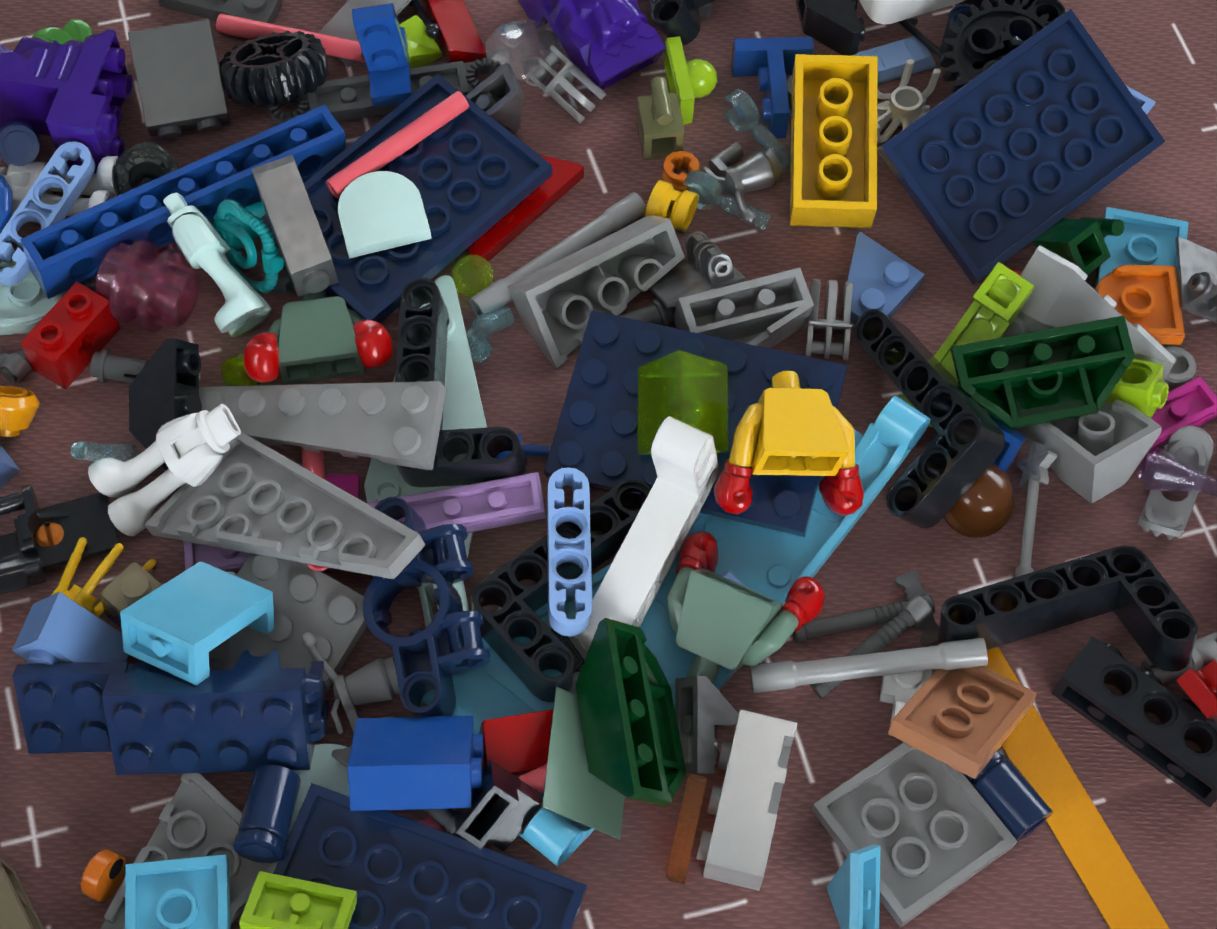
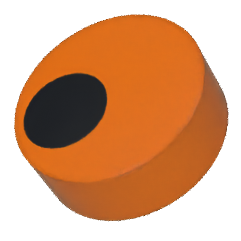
M109 849L98 852L90 860L81 878L82 893L98 902L108 900L116 892L124 878L125 864H127L125 857Z

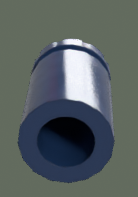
M13 118L3 123L0 127V156L2 160L8 164L20 167L30 164L36 159L40 149V140L37 128L32 122L24 118Z
M1000 747L975 779L966 774L964 775L971 784H974V788L1015 839L1019 841L1042 825L1053 814V811L1010 759H1005L1007 754Z
M263 765L254 770L238 834L233 845L235 852L241 857L258 863H274L281 860L301 784L299 775L294 771L278 765Z

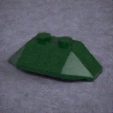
M1124 316L952 346L950 349L961 390L972 397L984 410L1010 430L1097 414L1135 358Z
M604 618L598 624L576 682L588 771L629 799L666 806L673 801L674 794L686 775L671 687L656 657L644 644L647 639L642 629Z

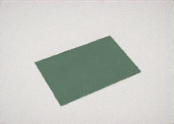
M556 686L542 807L621 840L624 795L589 773L577 695Z

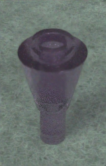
M1156 448L1153 455L1147 453L1143 458L1139 470V479L1144 480V489L1196 490L1217 497V478L1198 473V470L1161 448Z

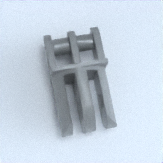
M552 44L549 48L551 53L544 60L540 58L538 60L540 63L538 68L533 73L529 71L526 75L581 124L585 117L560 93L566 90L590 112L596 105L571 83L576 77L589 91L601 100L606 93ZM561 59L566 65L558 73L553 67ZM550 73L554 78L546 86L542 80Z
M811 278L810 295L814 307L806 325V357H811L812 353L823 354V359H829L830 355L841 356L842 360H848L852 328L850 320L854 282L845 281L842 295L841 320H835L838 283L836 280H828L824 318L818 319L821 282L820 279ZM813 330L825 331L824 342L812 341ZM832 332H843V342H831Z

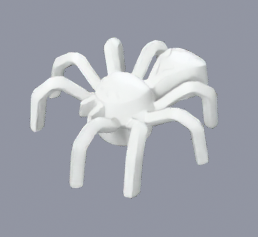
M909 59L906 61L898 88L892 94H883L879 90L877 91V98L885 100L877 104V143H884L889 140L898 125L903 126L904 130L928 112L930 106L925 105L926 98L935 89L941 73L940 69L933 70L928 86L921 93L916 88L907 86L915 63L914 60ZM892 120L886 131L883 133V135L880 136V132L885 128L888 122Z

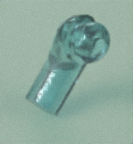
M505 306L477 316L474 319L467 333L471 357L474 361H484L491 355L492 345L488 340L492 333L513 326L514 315L510 308Z

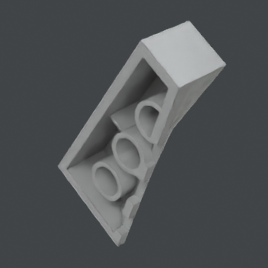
M648 215L507 286L524 327L553 368L557 369L568 360L567 356L582 344L591 310L618 316L628 308L626 304L641 291L646 292L683 260L685 256L671 219Z

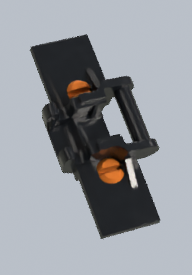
M31 484L22 486L21 492L0 497V516L23 509L26 510L25 514L19 515L17 519H14L16 531L0 536V595L47 582L46 574L54 572V567L68 563L81 537L87 539L81 559L110 552L119 543L116 527L108 514L109 497L102 493H97L39 509Z

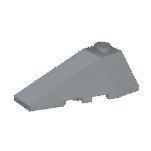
M1039 245L1020 275L1033 284L1035 288L1004 337L1122 315L1115 309L1117 303L1108 294L1102 297L1085 281L1088 275L1077 265ZM1126 320L1135 355L1134 359L1163 364L1164 382L1177 359L1140 324H1131Z
M1116 399L1112 404L1105 401L1097 414L1016 429L1027 437L1025 440L1030 445L1036 441L1044 445L1045 451L1049 450L1056 453L1057 458L1049 466L1062 482L1092 504L1126 484L1161 434L1162 426L1131 404Z

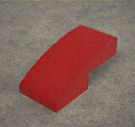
M1213 660L1200 671L1189 669L1176 680L1206 718L1217 717V661Z

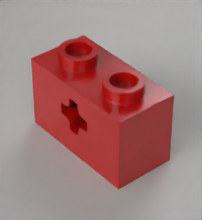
M76 281L20 344L32 370L66 390L90 364L95 351L100 352L120 330V326L111 302Z

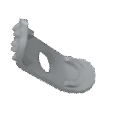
M1188 425L1180 427L1172 434L1153 486L1137 522V525L1141 526L1143 532L1152 530L1156 537L1163 533L1168 540L1183 535L1214 450L1213 440L1204 429ZM1168 483H1179L1187 489L1188 495L1182 501L1174 502L1166 499L1162 495L1161 489Z

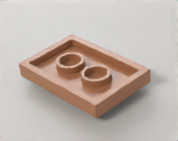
M984 666L954 670L936 669L892 719L888 734L905 742L910 747L918 749L949 765L952 769L975 779L1032 708L1037 693Z

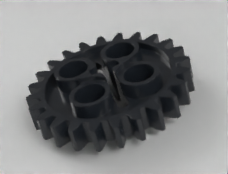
M983 0L979 9L972 4L969 5L965 15L959 13L953 25H949L939 50L943 53L939 66L947 68L942 77L943 81H955L950 94L955 93L1046 27L1045 24L1049 15L1044 14L1039 18L1035 17V5H1031L1026 12L1021 10L1020 0H1015L1012 7H1007L1005 0H998L994 8L988 0ZM1011 35L1017 36V37L1020 38L1022 41L1016 40V39L1013 38ZM974 44L982 46L985 50L977 48Z

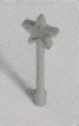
M1036 441L1032 442L1028 458L1019 460L1016 463V466L1023 471L1019 488L1027 491L1020 563L1015 568V577L1034 572L1031 568L1039 484L1047 485L1049 483L1047 469L1057 458L1056 453L1049 450L1045 451L1044 445Z

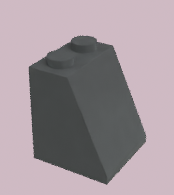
M209 19L128 32L145 124L151 137L158 136L160 140H170L181 137L182 131L198 129L200 133H210L221 130L223 128L222 124L230 123L225 90L221 81L216 42Z

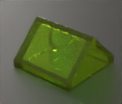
M678 350L638 367L639 455L651 454L652 444L658 429L668 416L712 435L716 453L728 452L727 364Z

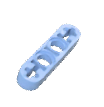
M76 141L67 142L55 151L0 233V262L2 260L9 262L13 259L16 264L13 269L5 267L2 271L0 268L1 285L14 286L22 282L30 272L25 253L22 252L24 249L20 240L22 238L19 236L20 228L25 223L34 221L41 224L42 230L64 220L92 178L95 171V161L88 147L83 143ZM80 157L83 164L81 166L73 165L69 169L66 162L68 160L76 161ZM66 176L68 177L71 184H68L64 180ZM59 188L63 191V197L58 203L47 205L41 202L42 195L46 190ZM12 242H14L19 247L16 249V251L11 245Z
M567 467L555 471L549 478L548 619L550 626L555 632L571 637L583 633L590 624L592 576L589 482L583 472ZM565 485L572 486V491L574 492L572 507H564L563 486ZM572 522L578 525L582 532L576 538L568 539L560 536L556 528L561 523ZM572 562L577 564L583 573L578 578L569 580L561 577L556 569L562 563ZM566 594H575V619L566 618V613L564 612Z

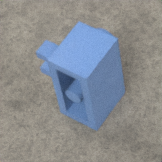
M61 592L32 605L12 649L14 653L27 660V664L53 665L54 663L126 661L129 655L123 651L121 632Z

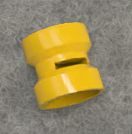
M659 180L649 197L645 217L653 215L671 219L674 229L684 233L695 215L699 194L690 190L680 192L675 190L671 183Z

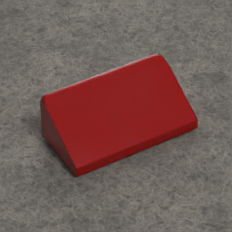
M425 0L427 15L432 23L437 24L440 28L441 34L437 38L448 63L458 61L468 63L475 62L477 59L480 61L483 60L482 58L488 59V54L463 0Z
M553 709L484 720L481 723L479 734H483L485 766L492 760L511 774L518 775L546 765Z

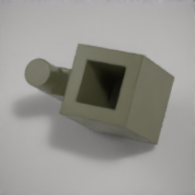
M662 76L651 79V95L637 97L636 124L643 160L666 158L672 152L683 151L685 130L677 93H668L666 79Z

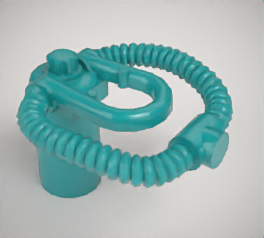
M233 200L222 201L218 205L212 226L231 249L225 253L229 263L259 294L270 292L277 284L278 272L283 268L285 261L279 256L274 236H272L273 232H270L271 229L267 227V224L260 220L266 214L262 201L246 207ZM258 237L263 242V249L261 250L263 271L265 272V279L263 281H254L247 278L238 267L239 265L244 269H249L256 265L257 252L253 239ZM243 245L246 250L247 259L241 255L240 251H236L243 248Z

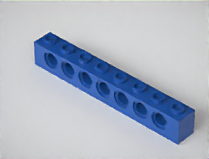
M326 105L319 106L20 239L29 268L47 298L50 299L69 290L76 281L83 284L175 242L172 228L167 222L171 214L163 202L168 195L175 192L182 195L188 206H195L212 225L218 205L224 200H233L243 207L261 201L252 168L293 155L304 183L346 149L345 132Z

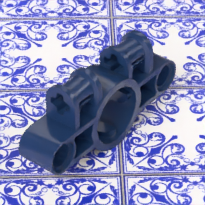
M388 497L380 501L375 506V509L396 521L406 517L403 525L419 533L425 546L395 579L378 576L372 579L363 600L364 619L372 634L393 651L399 693L403 705L417 717L451 716L456 707L452 675L477 669L488 664L491 660L489 651L483 647L480 626L484 623L482 613L472 610L463 611L460 595L452 585L453 583L470 578L475 573L473 563L467 560L464 540L468 537L467 529L460 524H445L426 529L423 519L405 500L398 497ZM424 582L437 585L438 588L434 589V595L439 609L434 620L425 630L417 629L407 637L391 635L388 626L392 623L389 608L393 599L405 588L420 587ZM436 689L434 700L429 705L421 707V700L424 694L429 690Z

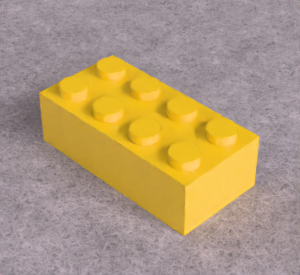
M795 54L792 73L790 226L872 228L877 211L878 56Z

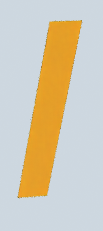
M999 647L987 650L988 664L984 667L1020 684ZM1032 705V708L1005 740L1002 747L1009 759L1053 811V814L1046 821L1110 929H1169L1034 705Z

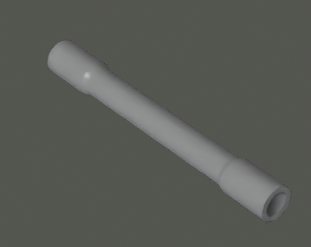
M632 192L572 235L504 279L495 281L469 298L471 309L479 319L484 320L512 301L507 286L605 238L612 232L621 230L644 215L646 205L643 199L637 193Z
M975 638L903 650L802 662L782 661L757 664L756 666H750L753 693L793 689L800 685L934 669L954 670L987 666L988 656L984 638Z

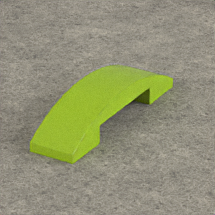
M1000 262L995 265L974 294V302L934 355L957 382L951 347L1004 337L1035 288L1033 284ZM904 394L900 396L902 400L916 409Z

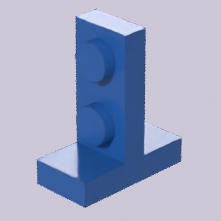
M393 3L352 9L353 24L369 72L370 94L373 106L381 107L401 104L413 92L407 35L405 28L399 27Z
M813 37L734 39L731 61L732 77L758 76V90L765 91L766 98L761 99L762 122H768L770 138H786L790 115L786 75H792L795 54L813 55Z

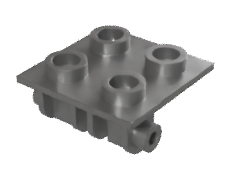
M693 232L685 240L687 259L680 261L649 289L669 308L676 307L679 298L744 282L746 278L732 265L730 257L722 253L721 249L714 242L710 241L704 233Z
M1176 237L1181 309L1217 323V252L1181 237Z

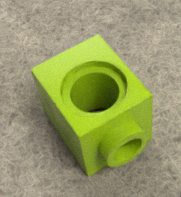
M1133 359L1106 399V402L1112 404L1116 399L1124 401L1149 418H1152L1157 408L1162 409L1168 397L1169 386L1168 383L1163 382V364Z

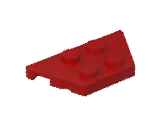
M540 155L552 165L553 175L467 248L472 268L475 271H479L584 177V167L579 163Z

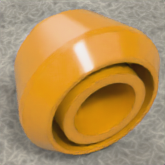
M0 386V436H19L20 430L29 428L40 405V401L34 392L21 387Z

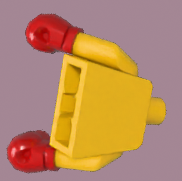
M782 371L775 374L771 380L773 388L763 390L758 402L746 409L735 429L729 460H725L724 469L714 486L715 501L728 513L737 515L745 512L752 502L753 491L751 485H749L751 472L752 475L825 476L820 481L819 491L827 508L842 516L854 514L863 504L864 491L859 476V465L855 463V432L853 426L832 405L827 392L822 389H801L798 374L794 371Z

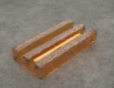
M691 774L687 779L666 874L668 881L685 884L707 783V778Z

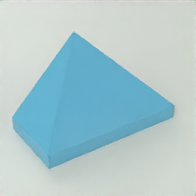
M869 845L851 852L826 887L840 929H879L881 846Z

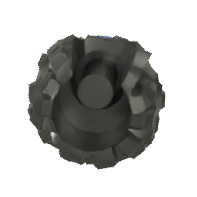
M143 142L134 145L131 149H125L122 155L118 157L115 166L116 176L114 177V184L119 193L123 194L180 168L169 151H165L157 143Z

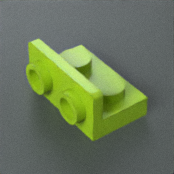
M259 871L239 920L240 929H348L357 904V892Z

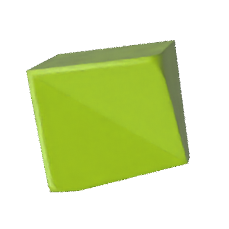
M414 15L399 24V27L405 28L407 35L410 68L427 66L442 57V51L435 40L426 35V26L418 15Z

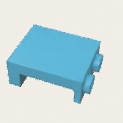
M200 561L120 612L123 651L197 686L210 677L209 652L246 626L263 634H268L274 630L273 592Z

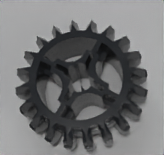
M285 31L279 34L273 32L267 36L259 35L256 39L246 40L243 45H235L232 51L224 54V58L219 62L222 86L226 90L228 98L232 99L234 103L243 104L246 107L257 105V107L262 108L265 105L271 104L276 106L278 103H289L292 99L303 98L306 93H312L317 90L318 86L324 84L325 78L329 75L327 68L329 64L325 48L322 47L320 39L315 38L313 34H304L301 31L295 33Z

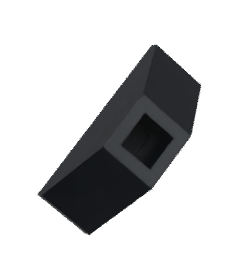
M796 0L804 34L813 37L816 41L841 55L852 56L857 53L859 42L865 39L864 21L862 18H857L856 15L857 0Z
M176 338L166 339L129 386V431L146 449L156 441V434L162 425L173 419L202 411V404L199 398L201 358L198 344ZM166 463L162 464L165 470L169 469Z

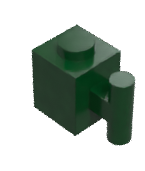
M1082 217L1080 219L1063 218L1034 239L1037 248L1039 245L1077 265L1088 275L1111 257L1104 238L1107 235L1120 236L1124 231V223L1120 219Z

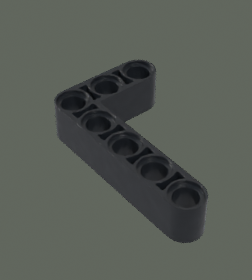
M429 278L413 279L405 285L401 293L395 382H416L419 379L426 378L423 382L441 381L445 387L448 309L438 286ZM428 340L423 345L417 346L420 342ZM442 414L433 470L396 465L402 478L410 486L438 487L469 485L523 475L528 463L519 438L511 429L506 427L442 430ZM504 451H512L509 456L503 459H495ZM459 454H467L465 458H463L460 461H452L453 458Z
M871 309L862 314L856 322L854 332L857 342L916 409L930 418L931 426L938 432L934 439L894 482L886 498L890 513L913 525L927 529L935 526L996 460L1004 447V433L980 405L961 390L957 380L907 326L878 309Z
M626 480L590 504L591 571L619 551L651 490L644 482ZM632 492H639L641 495L633 494ZM632 506L639 510L632 511L626 509L625 507ZM564 522L556 528L560 536L568 539L576 538L582 532L580 527L572 522ZM599 530L606 534L596 535L591 533V531ZM546 535L480 581L474 587L471 595V610L482 613L484 623L480 626L482 638L537 698L541 701L552 703L555 700L556 686L570 692L575 664L570 650L534 613L548 603V548ZM572 562L562 563L556 569L561 577L569 580L576 579L583 573L582 569ZM530 579L535 581L536 584L524 585L520 581ZM487 605H497L502 609L497 611H488L485 610L483 607ZM523 636L529 638L531 642L519 644L512 639ZM555 669L561 672L562 675L548 677L542 671Z
M1124 545L947 599L942 605L938 643L984 638L986 648L989 650L1114 611L1150 662L1164 671L1175 672L1186 668L1190 663L1198 633V624L1147 555L1140 549Z

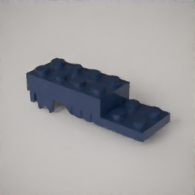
M273 649L270 654L265 656H253L249 653V650H244L232 670H210V677L197 686L144 661H138V663L122 661L54 663L53 665L17 664L12 675L29 754L112 752L116 775L251 772L263 765H278L290 770H310L314 742L326 736L329 704L328 700H323L326 689L325 681H322L324 661H312L309 674H306L305 668H281L278 649Z

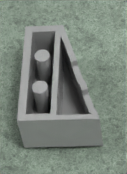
M799 267L679 298L674 314V323L676 329L770 349L806 325L814 304Z
M740 709L733 743L723 741L717 769L726 771L723 787L713 785L707 814L716 815L713 832L703 830L697 859L706 861L703 872L704 878L760 891L797 722Z

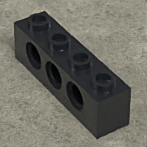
M1092 636L1063 673L1051 694L1205 805L1211 807L1217 800V724L1211 719L1206 718L1194 702L1179 698L1165 688L1160 679L1154 674L1140 670L1124 659L1122 653L1116 647L1108 643H1102ZM1109 683L1118 687L1122 696L1110 693L1106 689L1105 684ZM1144 711L1156 714L1162 724L1151 722L1146 717ZM1185 740L1195 742L1200 747L1202 753L1190 750Z

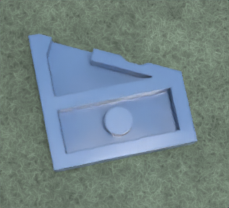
M862 232L856 237L847 279L848 282H854L850 321L855 325L860 316L871 309H878L886 315L893 317L923 284L925 277L924 273Z

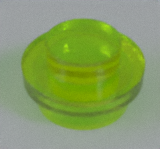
M468 255L461 258L455 264L452 278L456 289L461 294L472 297L493 283L494 271L491 264L485 258L478 255Z
M243 354L230 356L223 362L221 375L227 386H260L262 382L254 381L247 375L243 363Z

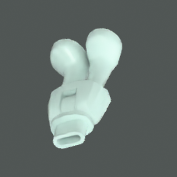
M175 192L168 195L163 202L171 214L167 222L172 228V234L178 247L194 269L203 268L213 278L226 300L214 318L221 333L228 332L231 337H237L256 327L269 316L272 311L271 307L229 263L225 253L231 249L213 228L208 219L195 206H188L183 196Z

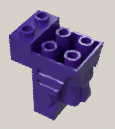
M518 0L534 28L538 29L549 23L569 59L602 90L655 63L666 49L657 30L648 25L645 15L638 9V0Z
M107 29L103 33L85 37L84 42L70 40L65 44H59L56 40L51 43L36 37H23L13 51L0 45V127L9 119L24 118L32 122L39 134L51 136L56 150L67 142L76 141L83 143L88 147L95 161L94 173H97V167L103 157H120L125 150V143L123 140H120L117 129L121 122L123 102L125 99H129L132 93L133 78L131 75H128L125 66V52L119 46L115 30ZM80 157L76 161L68 160L66 162L69 169L73 165L81 166L83 164Z

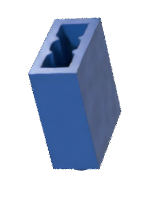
M473 716L357 718L347 766L350 811L472 808L473 788H482V763H484L483 734H474Z

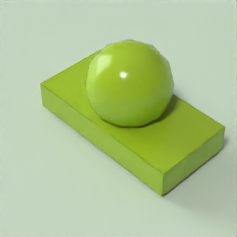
M680 36L667 38L665 41L666 49L664 50L663 65L669 91L678 95L683 125L692 124L695 98L708 96L714 90L717 84V72L713 65L706 60L694 59L686 63Z

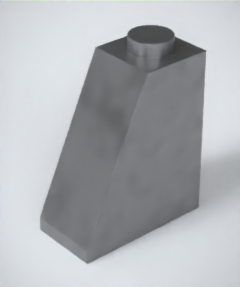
M293 155L252 168L251 170L267 219L298 297L308 293L321 292L328 286L339 283L330 252Z

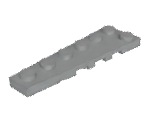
M441 381L199 387V398L202 410L209 412L220 404L226 405L234 416L241 432L262 444L279 447L283 444L302 447L305 451L320 453V450L338 452L343 457L359 459V456L379 459L382 463L433 470L447 389Z

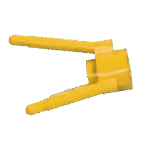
M81 537L70 556L57 588L51 595L61 592L99 618L105 612L101 601L93 608L92 606L97 599L91 594L115 563L124 546L121 543H117L83 588L74 584L68 591L87 544V539ZM150 559L142 568L149 573L157 565V561Z

